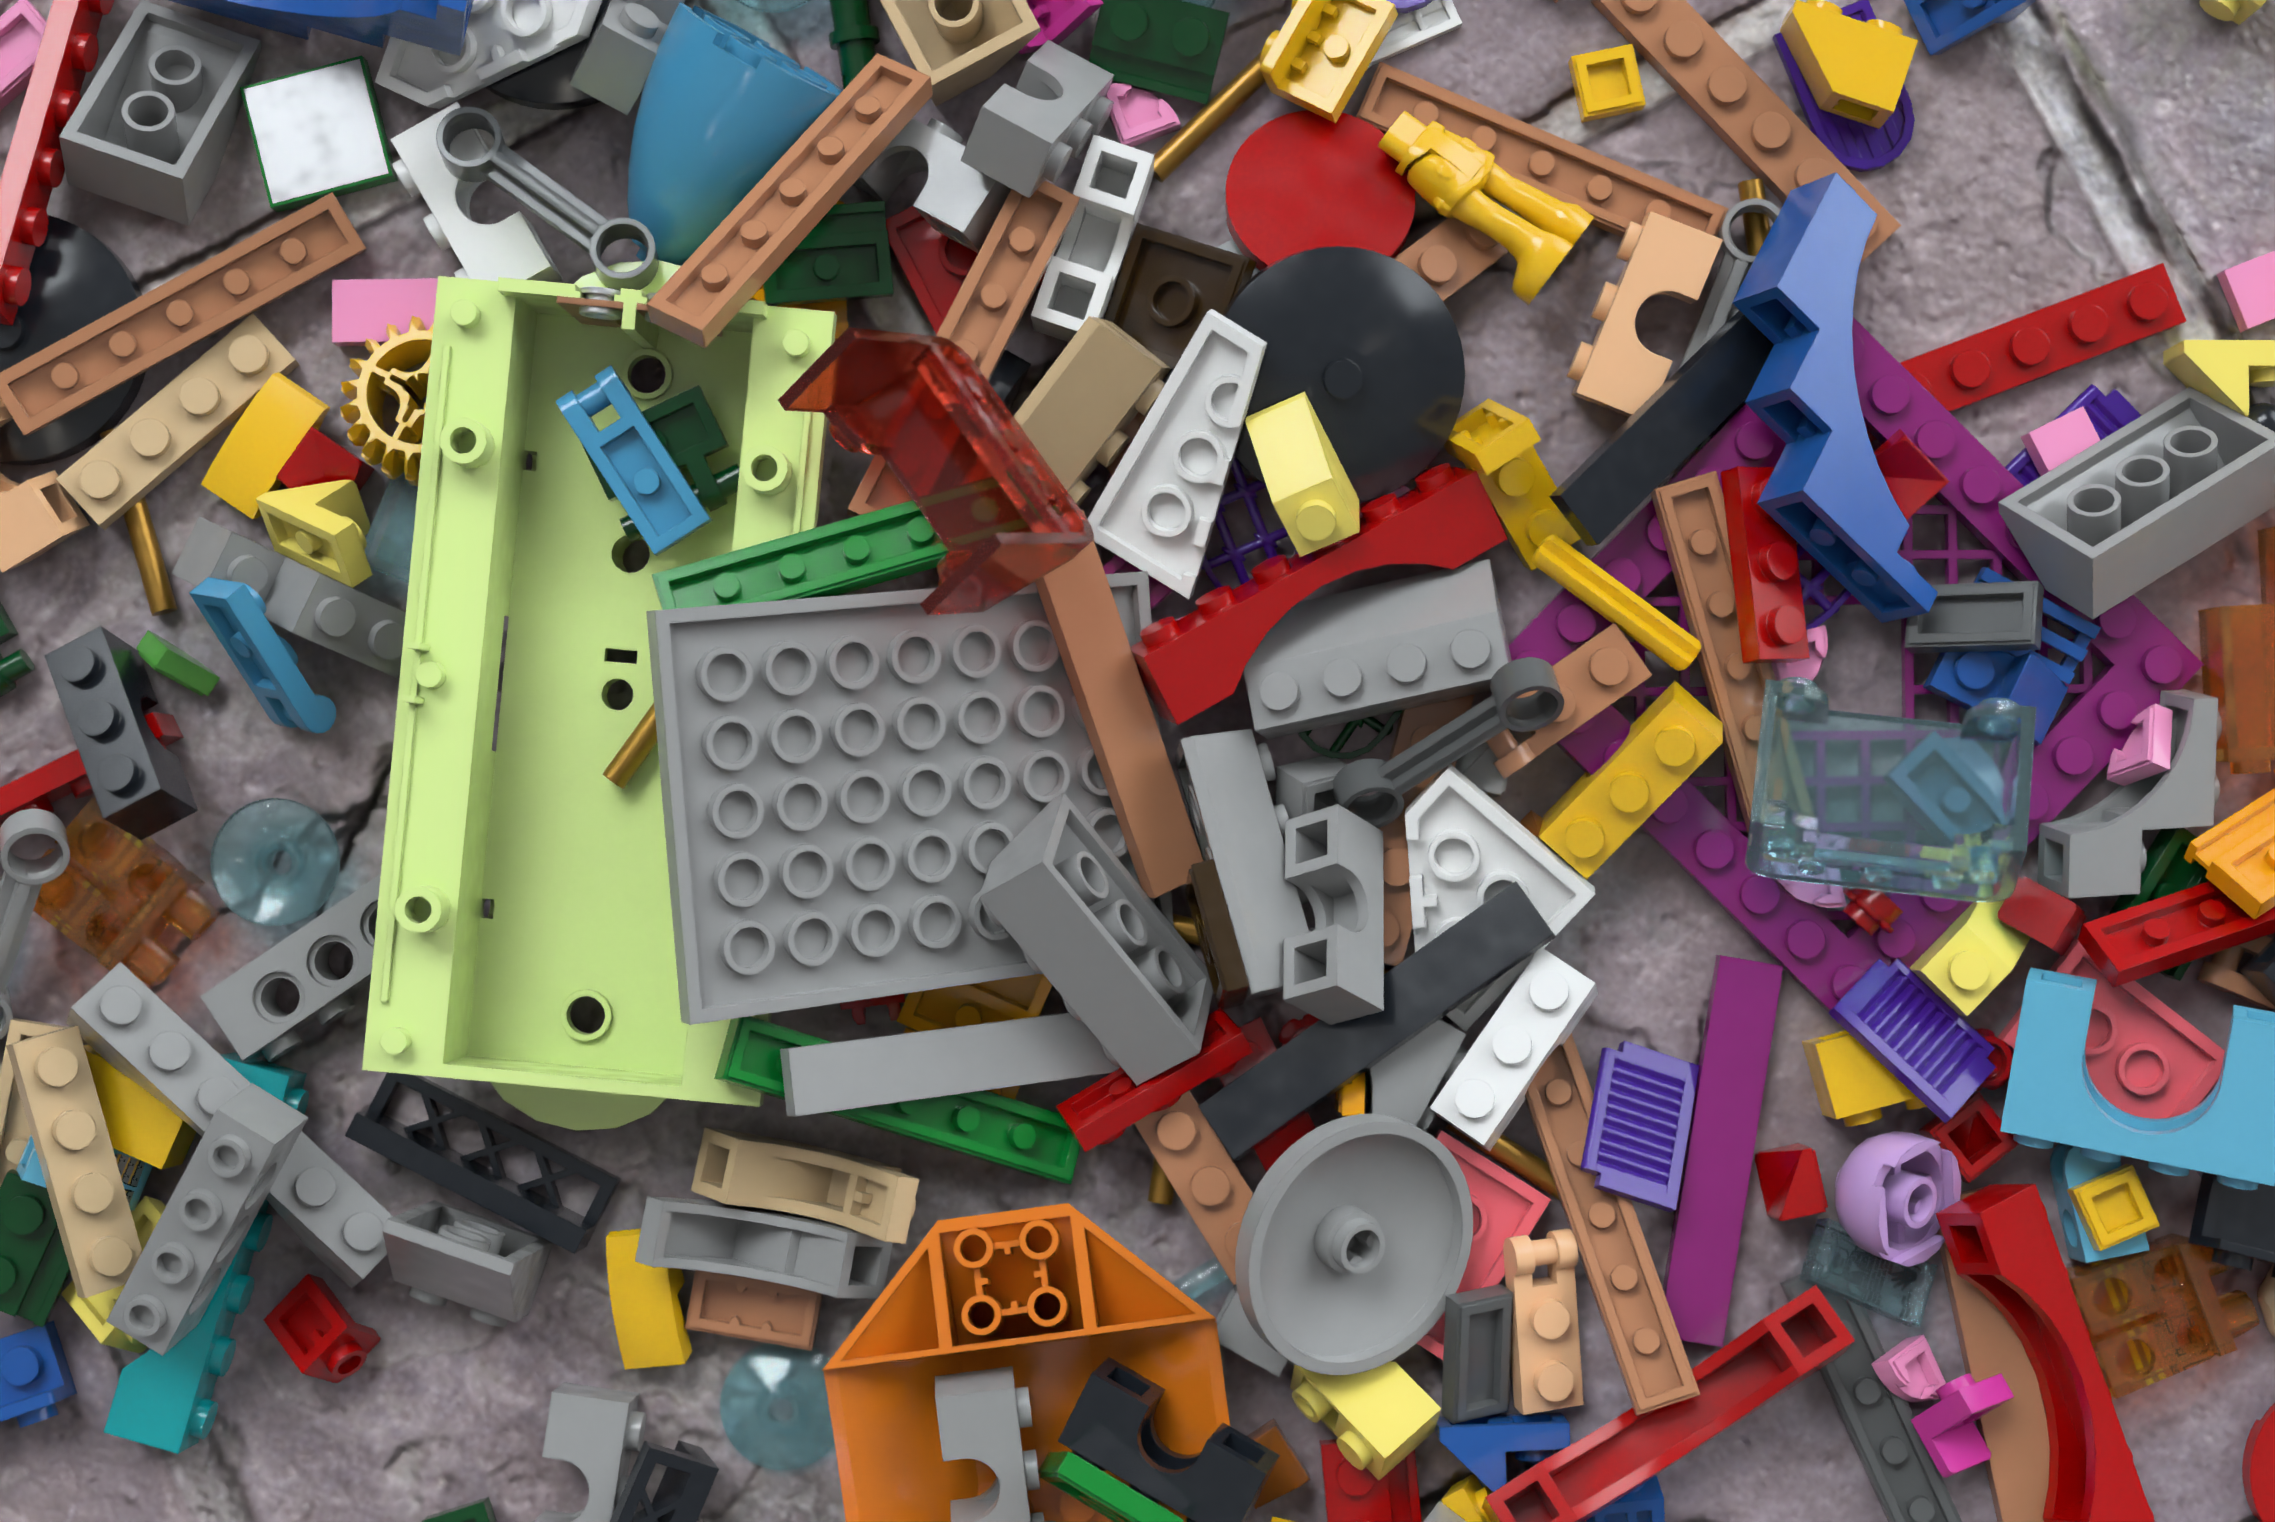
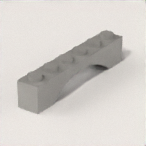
M121 962L70 1008L66 1021L69 1027L78 1026L81 1038L112 1067L161 1101L202 1137L217 1108L251 1084ZM301 1131L266 1200L291 1227L302 1243L352 1289L387 1255L383 1229L386 1220L393 1216Z
M1439 1019L1366 1071L1368 1079V1114L1393 1116L1405 1120L1426 1132L1435 1116V1113L1430 1109L1432 1105L1430 1100L1441 1080L1448 1082L1468 1053L1467 1049L1460 1046L1466 1034ZM1235 1284L1216 1317L1219 1344L1279 1377L1286 1363L1294 1366V1363L1268 1346L1252 1328L1244 1313L1237 1285Z

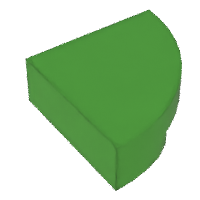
M149 630L136 647L139 651L138 654L155 671L200 696H203V694L209 696L220 679L218 675L198 660Z

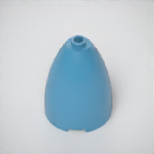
M679 2L659 44L656 57L643 88L633 130L628 166L627 196L628 216L641 222L649 229L654 238L658 259L680 266L685 263L843 91L812 68L805 66L804 70L800 69V64L770 47V43L705 9L695 5L691 9L682 2ZM631 239L640 247L636 256L641 261H645L647 247L641 242Z

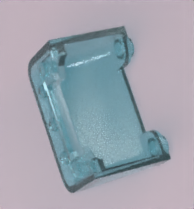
M1788 677L1780 681L1765 680L1745 864L1749 870L1763 877L1779 880L1971 902L2001 901L2009 898L2014 893L2027 853L2036 707L2018 705L2016 702L2006 698H1988L1982 700L1979 705L1968 709L1964 714L1962 724L1829 710L1830 699L1828 694L1818 688L1817 684L1812 680L1802 677Z

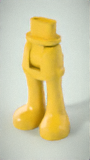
M1404 111L1389 128L1377 147L1399 162L1395 171L1401 176L1410 168L1407 174V181L1424 200L1438 211V214L1451 219L1456 218L1477 229L1504 246L1511 253L1517 263L1511 289L1519 299L1529 305L1594 217L1579 205L1562 202L1512 177L1494 162L1495 155L1479 148L1467 137L1463 138L1448 130H1444L1445 127L1434 120L1426 126L1407 111ZM1487 196H1489V197L1493 198L1494 200L1500 202L1501 204L1505 205L1506 207H1508L1509 209H1511L1512 211H1514V212H1515L1516 214H1518L1519 216L1515 215L1514 213H1512V212L1508 211L1507 209L1503 208L1502 206L1498 205L1497 203H1495L1494 201H1492V200H1491L1490 198H1488Z

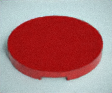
M1309 110L1285 114L1265 123L1254 131L1240 146L1232 160L1225 187L1226 222L1229 232L1241 253L1257 262L1255 267L1260 271L1285 256L1316 247H1356L1395 258L1406 242L1415 212V190L1407 181V174L1410 168L1402 176L1398 174L1395 170L1399 162L1377 147L1385 134L1360 118L1341 113L1337 122L1334 123Z

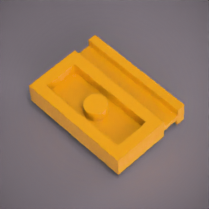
M2275 788L2192 840L2183 857L2190 864L2194 861L2201 864L2207 870L2205 877L2253 919H2256L2275 906Z

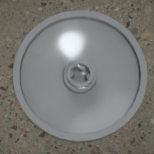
M1357 1114L1335 1119L1315 1128L1292 1144L1274 1162L1258 1184L1249 1201L1238 1234L1235 1255L1237 1290L1244 1313L1259 1337L1273 1350L1295 1365L1308 1371L1327 1375H1351L1380 1367L1405 1353L1420 1341L1445 1312L1446 1295L1456 1293L1470 1255L1473 1238V1207L1470 1190L1459 1163L1452 1153L1431 1134L1405 1120L1382 1114Z

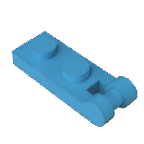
M612 365L594 376L597 380L596 383L577 395L571 390L557 399L556 404L654 555L658 556L713 520L640 410L628 388ZM612 404L620 419L599 431L591 417Z
M207 577L189 592L274 724L289 728L299 727L301 730L317 734L324 733L332 727L336 719L334 702L326 696L313 693L296 666L298 663L296 652L285 639L276 634L264 615L266 613V605L253 588L241 582Z

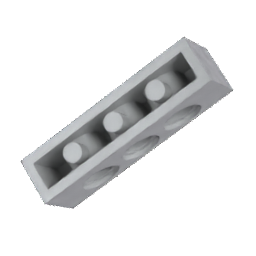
M381 874L200 996L242 1061L265 1056L269 1063L273 1062L302 1043L301 1038L297 1034L316 1020L322 1026H326L356 1006L351 996L368 986L371 981ZM338 943L345 944L353 955L352 969L344 978L336 976L329 966V954ZM285 979L292 981L297 986L300 995L299 1004L291 1014L282 1011L276 1002L277 988Z
M253 1083L217 1108L106 1322L162 1356L199 1324L309 1117Z

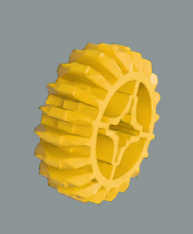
M413 315L409 322V332L401 334L395 325L387 323L386 335L390 340L381 346L376 340L366 338L365 347L371 354L367 361L350 358L349 366L359 379L341 382V391L352 401L341 406L340 411L344 420L347 423L353 424L347 430L349 440L355 446H364L361 456L369 465L375 466L382 463L381 471L392 480H396L405 472L406 480L412 486H418L426 403L424 402V409H420L411 396L419 400L427 396L434 321L430 329L426 330L421 318ZM427 361L423 367L416 371L404 372L416 364ZM387 393L393 395L400 404L398 414L394 419L399 425L392 437L386 433L382 417L383 403Z

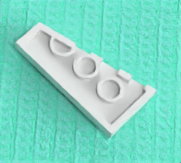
M1210 309L1204 316L1087 519L1096 543L1138 569L1148 571V575L1187 599H1190L1195 591L1267 346V342L1213 309Z

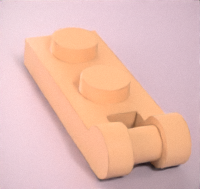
M1566 1228L1549 1231L1546 1238L1530 1240L1527 1235L1508 1237L1504 1240L1503 1254L1506 1288L1513 1292L1511 1370L1514 1407L1521 1414L1527 1415L1584 1405L1575 1266L1578 1263V1246L1571 1229ZM1547 1265V1277L1532 1279L1536 1266Z

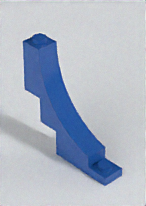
M168 0L305 40L309 39L311 28L383 48L387 35L457 56L461 54L474 0Z
M1835 172L1790 191L1732 303L1774 344L1745 401V404L1786 443L1757 504L1881 623L1929 613L1938 592L1917 572L1916 568L1909 561L1903 559L1897 553L1910 525L1894 500L1879 468L1867 434L1859 402L1853 357V305L1859 266L1866 241L1877 214Z

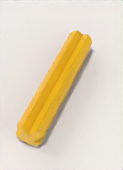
M1551 534L1546 537L1534 552L1531 559L1534 566L1611 623H1616L1622 631L1675 670H1685L1699 654L1702 645L1698 639L1557 535Z

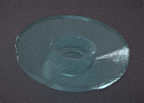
M268 798L243 806L225 821L213 843L210 868L213 883L219 896L234 913L256 924L283 926L306 919L320 909L327 901L338 879L340 853L333 831L324 818L316 811L297 801ZM284 850L290 855L292 864L289 871L281 875L274 870L272 861L276 853Z
M766 1343L746 1353L734 1365L722 1388L720 1414L727 1437L736 1450L745 1458L764 1468L794 1470L816 1462L832 1449L835 1443L824 1372L822 1371L830 1359L816 1348L810 1351ZM776 1398L787 1399L793 1407L792 1417L787 1420L776 1419L770 1411L771 1401Z

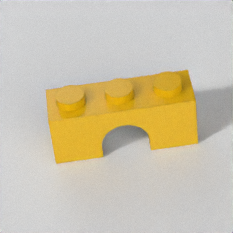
M1674 681L1630 726L1627 738L1610 759L1591 776L1585 772L1543 815L1539 838L1587 880L1723 743V723L1679 683Z

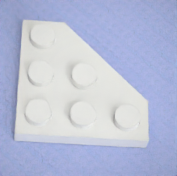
M474 0L460 56L390 36L375 83L426 107L441 109L588 38L602 0Z
M1452 764L1443 768L1405 810L1415 952L1515 881L1520 885L1555 936L1595 895V887ZM1537 951L1450 1011L1446 1016L1466 1032L1528 966Z

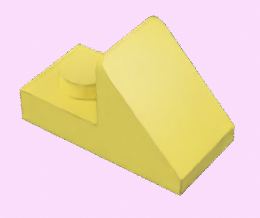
M2183 340L2163 351V364L2186 388L2192 387L2248 417L2249 386L2275 387V340Z
M339 480L265 492L256 498L276 552L352 588L373 575L364 551L367 547L365 535L369 533L371 525L357 484L353 480Z

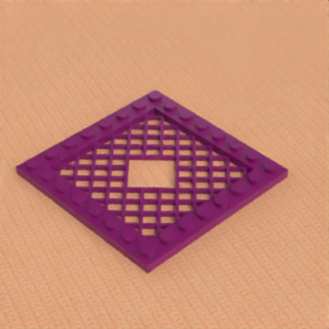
M1853 317L1854 370L1866 430L1883 444L1895 432L1901 429L1950 481L1934 495L1943 505H1923L1913 514L1944 515L1945 550H1913L1911 516L1907 520L1910 525L1907 530L1908 534L1904 537L1900 550L1897 553L1912 565L1913 560H1945V584H1958V560H1989V569L2002 575L2003 564L2019 581H2039L2041 583L1999 513L1998 502L2024 486ZM1744 402L1663 486L1716 471L1722 489V471L1737 466L1775 467L1786 443ZM1651 497L1593 556L1591 561L1653 607L1678 606V625L1690 634L1679 592L1678 597H1647L1672 571ZM1957 519L1988 550H1957ZM1807 551L1798 558V561H1811L1812 579L1823 568ZM1823 582V583L1821 584V585L1823 586V589L1820 590V592L1824 595V582ZM1563 587L1508 643L1511 659L1513 661L1520 658L1535 657L1543 659L1553 666L1613 623ZM2044 588V598L2099 626L2101 629L2096 638L2091 639L2086 648L2088 652L2084 660L2079 662L2080 684H2065L2068 687L2066 693L2079 694L2052 721L2042 744L2036 746L2031 743L2005 770L2004 739L2021 737L1991 723V729L1959 730V706L1946 700L1947 730H1915L1914 694L1934 693L1923 688L1924 685H1914V653H1910L1905 648L1907 618L1901 619L1902 730L1791 731L1793 740H1813L1814 776L1803 777L1806 785H1814V815L1822 840L1821 843L1814 844V846L1826 843V830H1859V865L1837 866L1839 875H1859V882L1865 877L1872 883L1871 875L1903 874L1885 893L1903 911L1899 918L1891 925L1894 929L1892 934H1888L1882 928H1879L1870 936L1855 924L1844 935L1830 921L1852 920L1842 910L1827 911L1826 907H1817L1807 902L1802 903L1785 893L1777 885L1768 871L1765 860L1760 861L1756 859L1752 843L1740 832L1747 831L1744 821H1736V790L1725 752L1724 777H1691L1690 775L1640 828L1779 965L1784 966L1783 969L1829 1012L1879 958L1888 967L1899 958L1910 968L2039 835V823L2051 822L2110 762L2114 748L2121 750L2124 747L2129 736L2138 726L2131 723V721L2147 707L2155 703L2160 705L2162 690H2180L2204 665L2134 595L2095 619H2091ZM1851 595L1842 605L1862 604ZM1837 596L1825 597L1832 602ZM1809 597L1803 605L1811 606L1818 604ZM2042 615V626L2048 629L2047 617ZM1636 640L1629 642L1645 664V652L1650 651ZM2041 642V649L2035 650V652L2048 658V649L2054 648ZM2092 653L2106 666L2094 679ZM1690 666L1685 670L1679 671V684L1692 696H1708L1706 687H1690ZM1644 681L1623 696L1634 697V722L1646 711L1645 696H1660L1668 687H1645ZM1610 705L1558 741L1556 745L1584 772L1591 776L1622 745L1630 732L1632 724ZM1932 731H1936L1941 738H1952L1968 734L1972 739H1991L1992 759L2016 783L2014 813L2026 826L1980 870L1969 868L1946 850L1937 840L1916 861V829H1925V827L1904 806L1903 820H1871V784L1887 783L1883 778L1884 775H1870V740L1902 739V756L1904 757L1915 747V739H1923ZM1825 740H1858V776H1826ZM1826 785H1858L1859 820L1826 821ZM1694 786H1724L1725 816ZM1903 829L1904 865H1871V830Z

